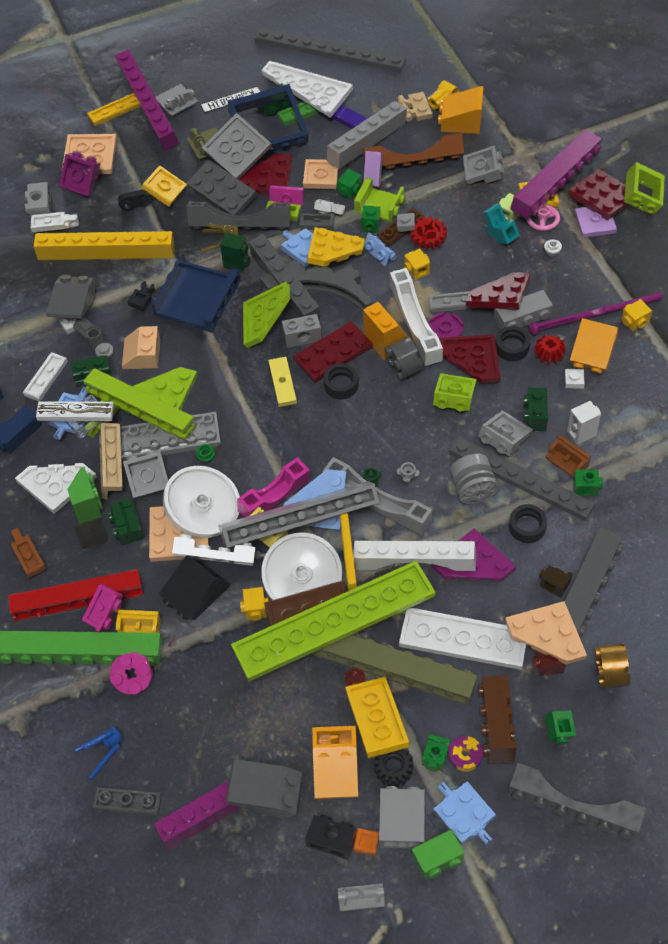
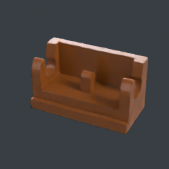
M562 435L548 449L550 452L546 455V459L572 478L574 477L575 470H586L589 467L591 456Z

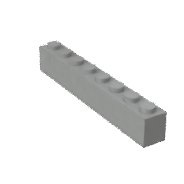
M367 481L220 524L218 527L223 545L228 548L377 504L379 499L375 484Z

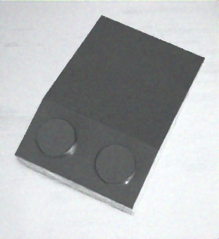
M60 276L54 284L46 316L82 319L95 299L94 278H88V276Z
M233 759L225 802L285 820L296 815L302 772L280 765Z

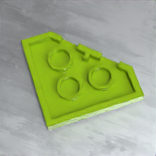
M287 282L243 302V345L247 348L263 341L289 302L290 285Z
M179 367L132 387L181 410L198 374L197 371Z

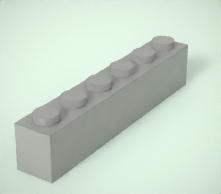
M394 101L327 145V162L338 169L362 154V148L372 147L406 123L407 108Z

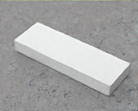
M51 352L23 391L24 396L40 402L67 364V358Z

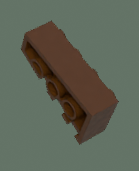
M482 676V684H478V696L483 698V704H480V717H484L485 724H481L482 737H486V744H483V757H487L488 765L514 764L517 745L516 741H514V725H511L513 713L512 707L509 706L511 696L508 676Z

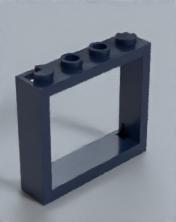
M290 84L227 101L228 112L232 118L238 112L288 99L300 132L270 140L269 142L272 147L265 153L267 155L273 154L278 150H287L292 146H301V144L308 142V132Z

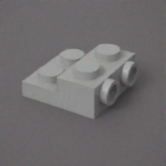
M495 146L463 156L467 184L480 180L490 183L502 179L501 174L504 173V168L500 161H503L501 152H497Z
M502 410L482 425L478 437L481 438L483 443L494 446L500 454L510 456L519 449L520 444L531 436L533 429Z
M155 450L145 453V456H131L126 459L127 461L123 462L133 499L165 490L168 477L160 452Z

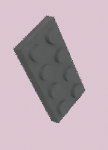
M207 160L186 183L189 188L218 208L233 215H239L257 196L255 190L210 160Z

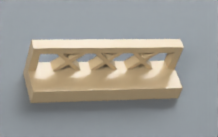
M101 423L100 426L101 499H107L108 491H122L120 424Z

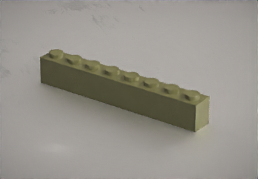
M355 634L312 653V655L381 678L386 677L387 680L466 706L470 705L477 685V675H474L469 670L462 671L450 664H440L434 662L431 658L418 657L410 651H400L391 645H381L375 643L370 638L363 639Z

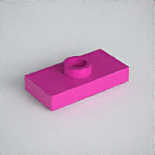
M270 186V201L289 202L303 206L304 188Z

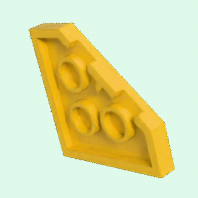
M315 227L307 263L325 267L332 261L340 262L348 259L350 255H361L365 239Z

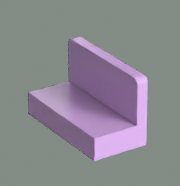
M366 151L364 181L366 177L372 178L373 186L380 187L383 152Z

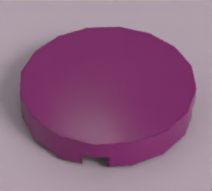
M446 312L435 314L429 321L430 328L437 334L439 340L445 337H460L464 332L463 321L454 313L446 314Z

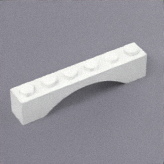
M407 268L390 272L391 290L425 366L441 362L443 347L437 334L433 332L424 317Z
M355 541L353 560L356 570H377L385 566L412 563L417 560L418 563L438 565L455 571H476L477 553L475 541Z

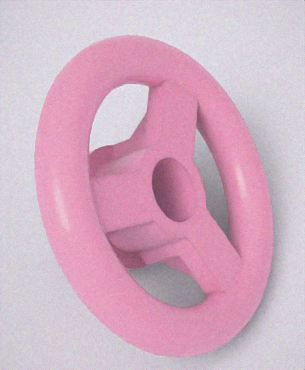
M545 204L544 206L541 205L537 213L533 215L538 218L540 225L535 224L531 216L526 219L532 228L539 231H548L559 224L560 214L554 207ZM555 217L552 224L545 226V222L549 218Z

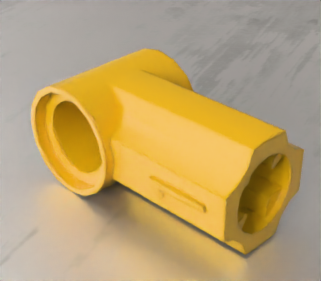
M443 80L439 84L437 91L427 99L430 108L434 110L440 108V103H443L444 96L458 93L459 88Z

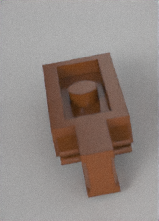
M18 528L12 530L11 533L15 541L11 542V546L28 579L45 571L46 567L30 537L27 535L22 537Z

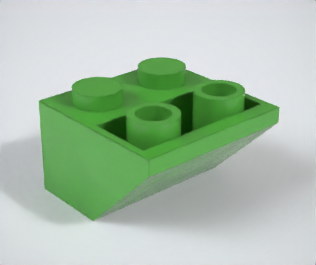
M81 467L67 489L80 525L101 518L100 510L103 509L91 473L87 474L85 467Z

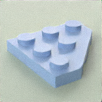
M325 470L286 501L284 506L344 489L347 471ZM340 515L304 526L340 530Z

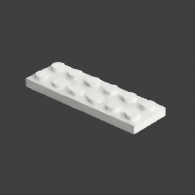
M409 608L406 610L399 647L522 670L526 643L521 641L519 643L513 640L507 625Z

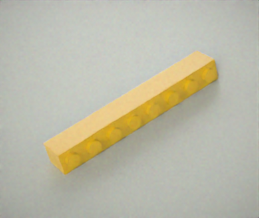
M172 231L36 233L33 247L38 260L174 258L175 244Z

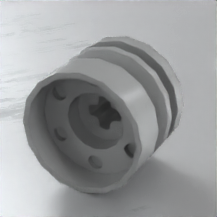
M467 455L458 459L451 466L450 474L462 503H480L490 499L498 491L499 485L495 480V475L492 473V467L486 455Z

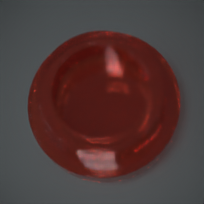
M352 668L345 674L347 686L359 684L366 680L364 672L358 668Z

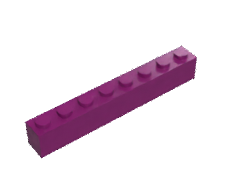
M127 49L115 55L123 74L164 150L166 151L178 145V139L130 50Z
M585 129L513 197L510 209L526 219L532 214L535 215L541 205L544 206L550 197H554L559 188L562 189L568 179L571 180L575 173L583 168L585 163L590 162L594 154L597 155L599 153L602 138Z

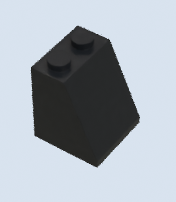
M186 555L161 589L159 595L164 598L162 601L164 604L178 610L177 614L181 618L196 620L231 584L203 561Z

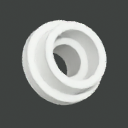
M552 239L545 242L544 249L548 255L555 256L561 251L562 245L559 241Z

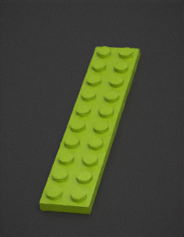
M416 560L232 643L231 647L248 682L433 598L436 596V592Z

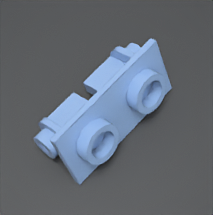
M371 233L367 234L364 248L382 265L386 267L389 260L394 261L396 259L395 252L385 247V244L378 236H374Z

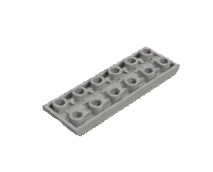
M216 412L191 415L194 417L192 423L195 424V429L186 440H182L148 422L121 426V462L127 461L126 459L131 456H145L146 452L153 450L160 452L162 456L197 450L202 444H209L212 447L219 446L221 441Z

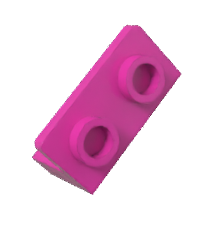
M99 584L82 621L95 627L97 632L108 630L113 623L112 616L114 612H117L121 607L123 595L104 584Z

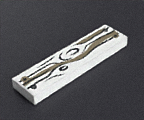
M38 402L36 418L37 421H112L114 403Z

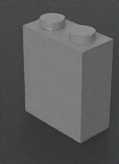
M395 786L380 789L379 848H415L424 843L425 790H420L418 787L398 789Z

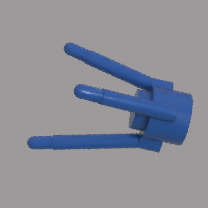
M111 727L100 736L74 749V752L77 753L100 742L107 749L111 747V750L89 776L90 780L101 770L114 752L121 748L118 743L123 739L115 727Z

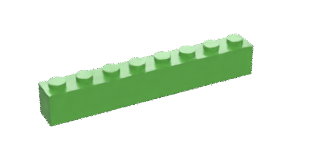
M0 631V662L3 664H11L12 662H21L23 664L40 662L46 665L52 663H62L65 665L82 663L84 665L102 663L110 666L116 658L129 652H138L144 655L149 660L150 666L161 664L163 640L160 633Z

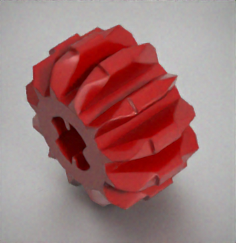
M552 333L549 337L544 334L542 338H538L534 347L536 358L540 359L541 363L546 361L548 365L551 362L556 364L558 360L562 361L566 352L564 340H560L559 336L553 337Z

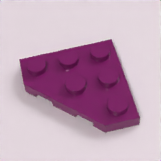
M474 528L459 541H475L477 553L476 571H455L431 564V568L444 580L457 578L465 579V581H481V579L493 580V582H502L516 570V566Z

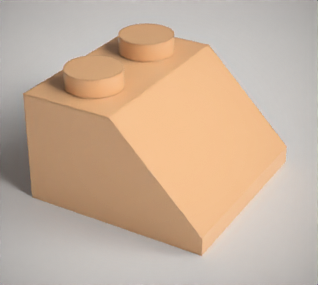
M158 326L139 327L124 339L122 369L158 368L160 352Z

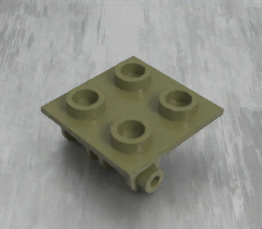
M195 128L190 130V137L186 139L199 160L209 157L202 147L218 132L217 128L199 133V130Z

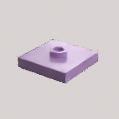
M588 207L575 208L574 213L582 238L616 233L617 228L613 217L608 220Z

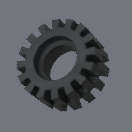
M407 748L406 750L401 749L375 756L374 768L378 780L381 779V783L384 785L388 783V786L395 784V787H399L400 783L404 785L406 780L409 781L411 779V774H413V757L411 754L409 755ZM398 759L402 763L401 770L396 773L389 772L385 767L387 761Z

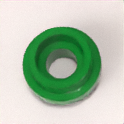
M209 444L200 445L196 451V457L201 462H209L215 456V450Z

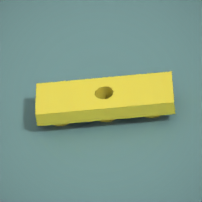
M281 357L268 360L278 406L297 404L287 358Z

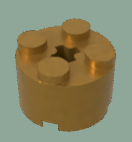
M625 643L595 647L600 688L630 685Z

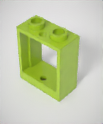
M636 162L626 172L624 202L654 215L663 206L665 175ZM638 183L652 189V197L638 191Z

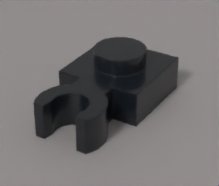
M143 281L141 283V290L135 289L128 299V306L144 311L152 299L151 294L155 291L154 284L146 288V281Z

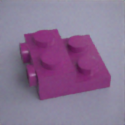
M78 151L65 154L59 186L85 196H91L94 180L98 179L101 163L96 162L97 158L92 156L82 157V153Z

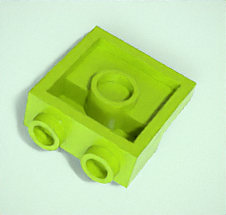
M440 373L434 392L433 405L441 409L446 407L454 408L459 412L470 411L477 379Z

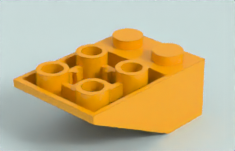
M356 726L312 727L315 799L358 797Z

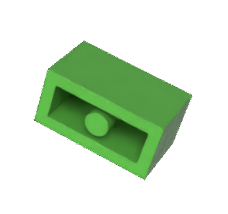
M451 829L413 848L412 858L424 880L429 877L434 879L441 875L443 870L449 867L454 869L461 865L464 860V851Z

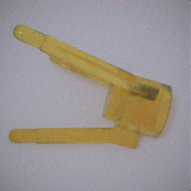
M208 223V227L219 229L203 230V232L224 233V236L226 232L238 235V227ZM221 243L203 248L200 252L219 248Z

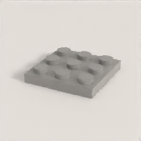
M236 113L202 149L225 171L239 180L272 145Z

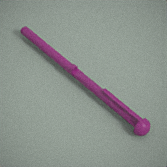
M660 292L538 324L533 321L529 325V332L533 335H538V331L580 321L582 318L587 319L622 310L628 304H633L640 299L644 303L661 300L663 297Z

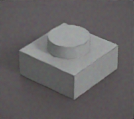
M414 213L397 215L398 232L415 230Z

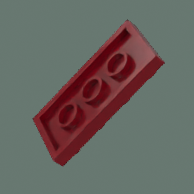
M350 321L295 354L293 360L316 383L323 379L324 373L329 367L335 364L349 363L372 349L373 343Z

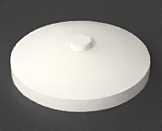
M190 466L179 470L169 479L163 493V507L168 519L180 531L198 538H211L221 535L218 525L237 519L239 515L237 499L240 496L233 482L220 471L206 466Z
M293 533L282 537L270 547L262 564V582L271 600L342 580V565L335 549L323 538L310 533Z

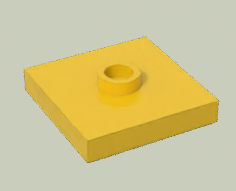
M159 166L143 183L141 188L169 207L183 192L187 184Z

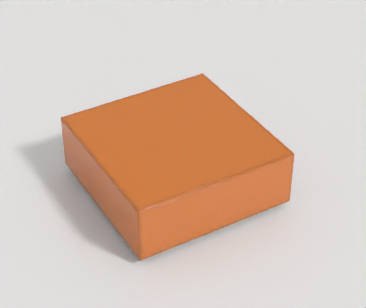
M358 828L353 851L376 856L379 832Z

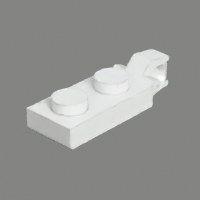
M65 212L31 216L32 232L60 230L79 226L77 214L69 215L65 214Z

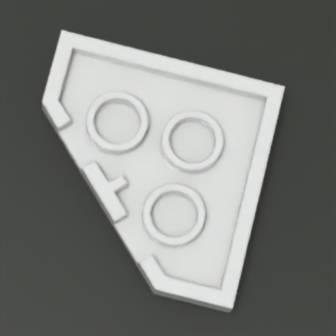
M75 463L73 466H64V464H54L39 468L37 466H29L15 479L19 485L55 514L70 501L67 489L81 467H85L87 474L91 473L93 480L97 476L84 463Z

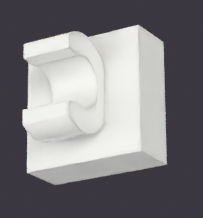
M77 318L58 319L67 334L75 331L73 325Z

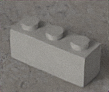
M544 290L524 296L519 309L494 308V319L500 330L508 326H528L533 321L537 322L551 317L553 304Z

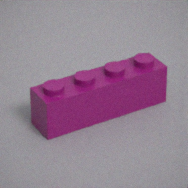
M229 781L154 823L167 851L242 808L225 802Z

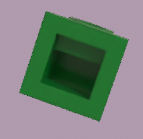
M552 711L543 717V721H546L549 741H556V745L568 744L569 740L576 736L571 711Z
M429 734L422 758V766L434 772L438 770L443 771L450 747V740Z

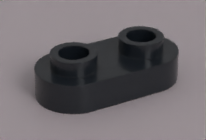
M144 189L123 193L118 197L119 207L124 210L147 206L152 201L151 194Z

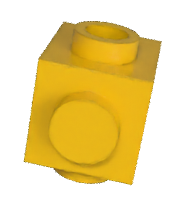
M421 249L411 251L405 255L403 266L407 268L414 280L430 274L429 258Z
M640 299L633 304L625 306L621 320L625 326L635 331L638 328H643L650 322L652 310Z
M263 587L243 589L244 601H240L241 613L246 615V620L257 621L267 618L264 602L269 601V599L264 597Z

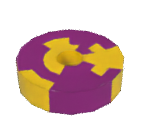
M469 736L456 738L450 744L448 751L451 765L460 771L476 769L481 764L483 758V749L480 743L475 738ZM467 751L469 755L463 756L462 752Z

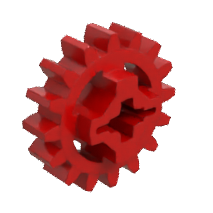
M431 216L428 219L422 217L421 221L416 219L415 230L410 231V240H413L414 245L419 244V248L425 246V250L428 247L435 249V245L440 247L441 242L445 243L447 226H443V221L438 222V218L432 220Z

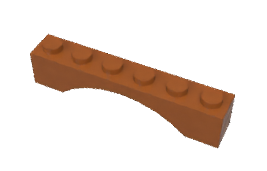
M462 133L442 136L433 146L415 154L394 153L382 146L362 148L364 167L366 151L383 152L382 166H385L386 169L394 168L395 164L401 163L402 166L412 165L411 161L417 160L418 164L426 163L430 158H434V161L444 160V156L449 155L450 159L458 158L460 154L464 153Z

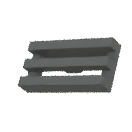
M300 213V230L305 228L307 230H314L315 227L334 230V213Z

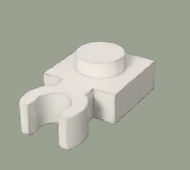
M318 199L315 202L314 209L318 210L319 213L334 212L342 215L345 206Z

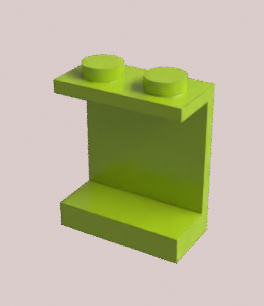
M366 177L354 199V212L362 214L363 205L378 206L381 208V220L392 223L395 216L397 217L400 212V206L405 203L404 187L399 189L397 195L374 189L373 179Z

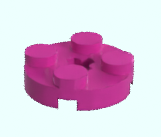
M138 652L124 653L115 659L110 669L111 683L117 690L125 694H138L150 684L153 677L149 660ZM134 668V673L137 676L129 678L126 670Z

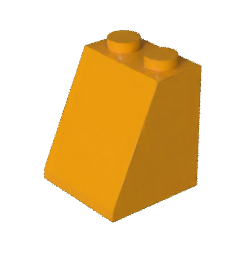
M484 86L444 96L443 103H440L439 113H442V115L438 116V125H441V132L480 134Z
M379 302L363 309L364 335L373 343V348L381 358L385 360L388 356L384 348L409 336Z
M582 318L570 357V364L576 369H591V372L595 374L606 373L618 338V327Z

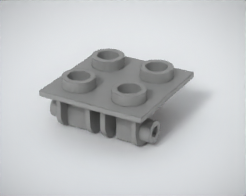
M182 84L155 97L158 103L171 116L198 103V100L193 96L195 95L193 89H186Z

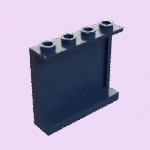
M181 254L180 258L175 261L173 270L168 273L166 282L160 287L159 294L152 301L154 316L213 333L240 283L239 270L232 268L229 274L185 262L184 254Z

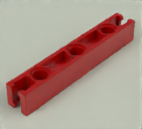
M138 569L8 595L10 614L13 615L14 622L86 608L89 606L99 584H104L122 594L121 600L144 596L141 577L139 576Z

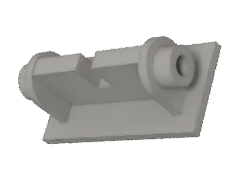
M383 883L338 888L340 911L385 907Z

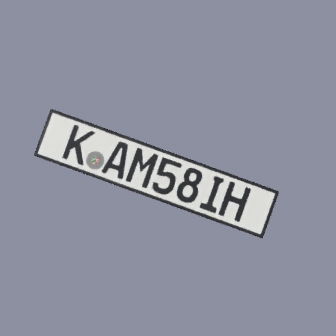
M257 86L200 105L204 112L227 106V101L261 91Z

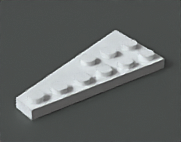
M269 61L262 69L263 76L279 85L281 83L283 85L290 84L293 95L330 118L353 90V84Z

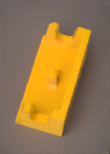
M118 610L116 630L118 632L159 633L161 619L158 611Z

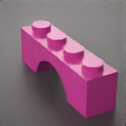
M298 457L282 468L277 478L267 487L261 490H254L252 488L237 499V511L243 517H248L259 507L264 512L270 510L309 482L310 469Z

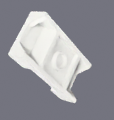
M180 534L179 537H174L172 551L174 556L186 557L188 555L201 560L249 566L254 564L255 547H252V543L245 542L235 545L233 553L230 548L219 547L218 551L211 550V546L199 545L196 548V541L192 539L191 535Z

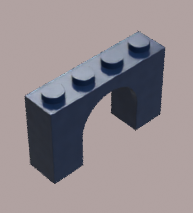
M0 388V401H1V400L4 398V396H3V393H2L1 388ZM26 405L12 418L0 423L1 451L5 450L11 454L42 426L41 421H37V413Z

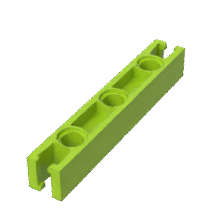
M95 368L83 381L87 385L86 392L106 402H113L114 406L182 440H186L195 429V424L192 423L194 420L193 416Z

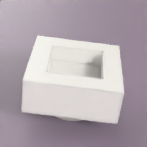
M565 369V388L584 389V369Z

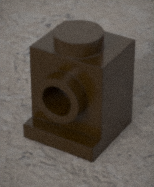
M550 565L548 568L544 567L539 575L541 579L540 587L561 598L571 583L573 573L568 572V574H565L561 569Z

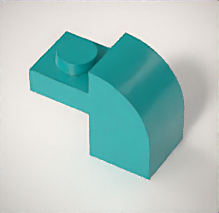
M496 203L484 211L488 223L485 228L489 235L497 242L508 244L520 236L515 221L505 218L500 204Z

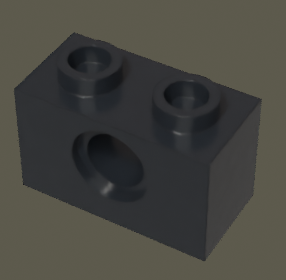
M314 815L305 838L306 847L349 860L357 832L356 828L348 822L342 821L338 823L329 816ZM329 832H335L338 834V836L334 839H329L326 837V835Z

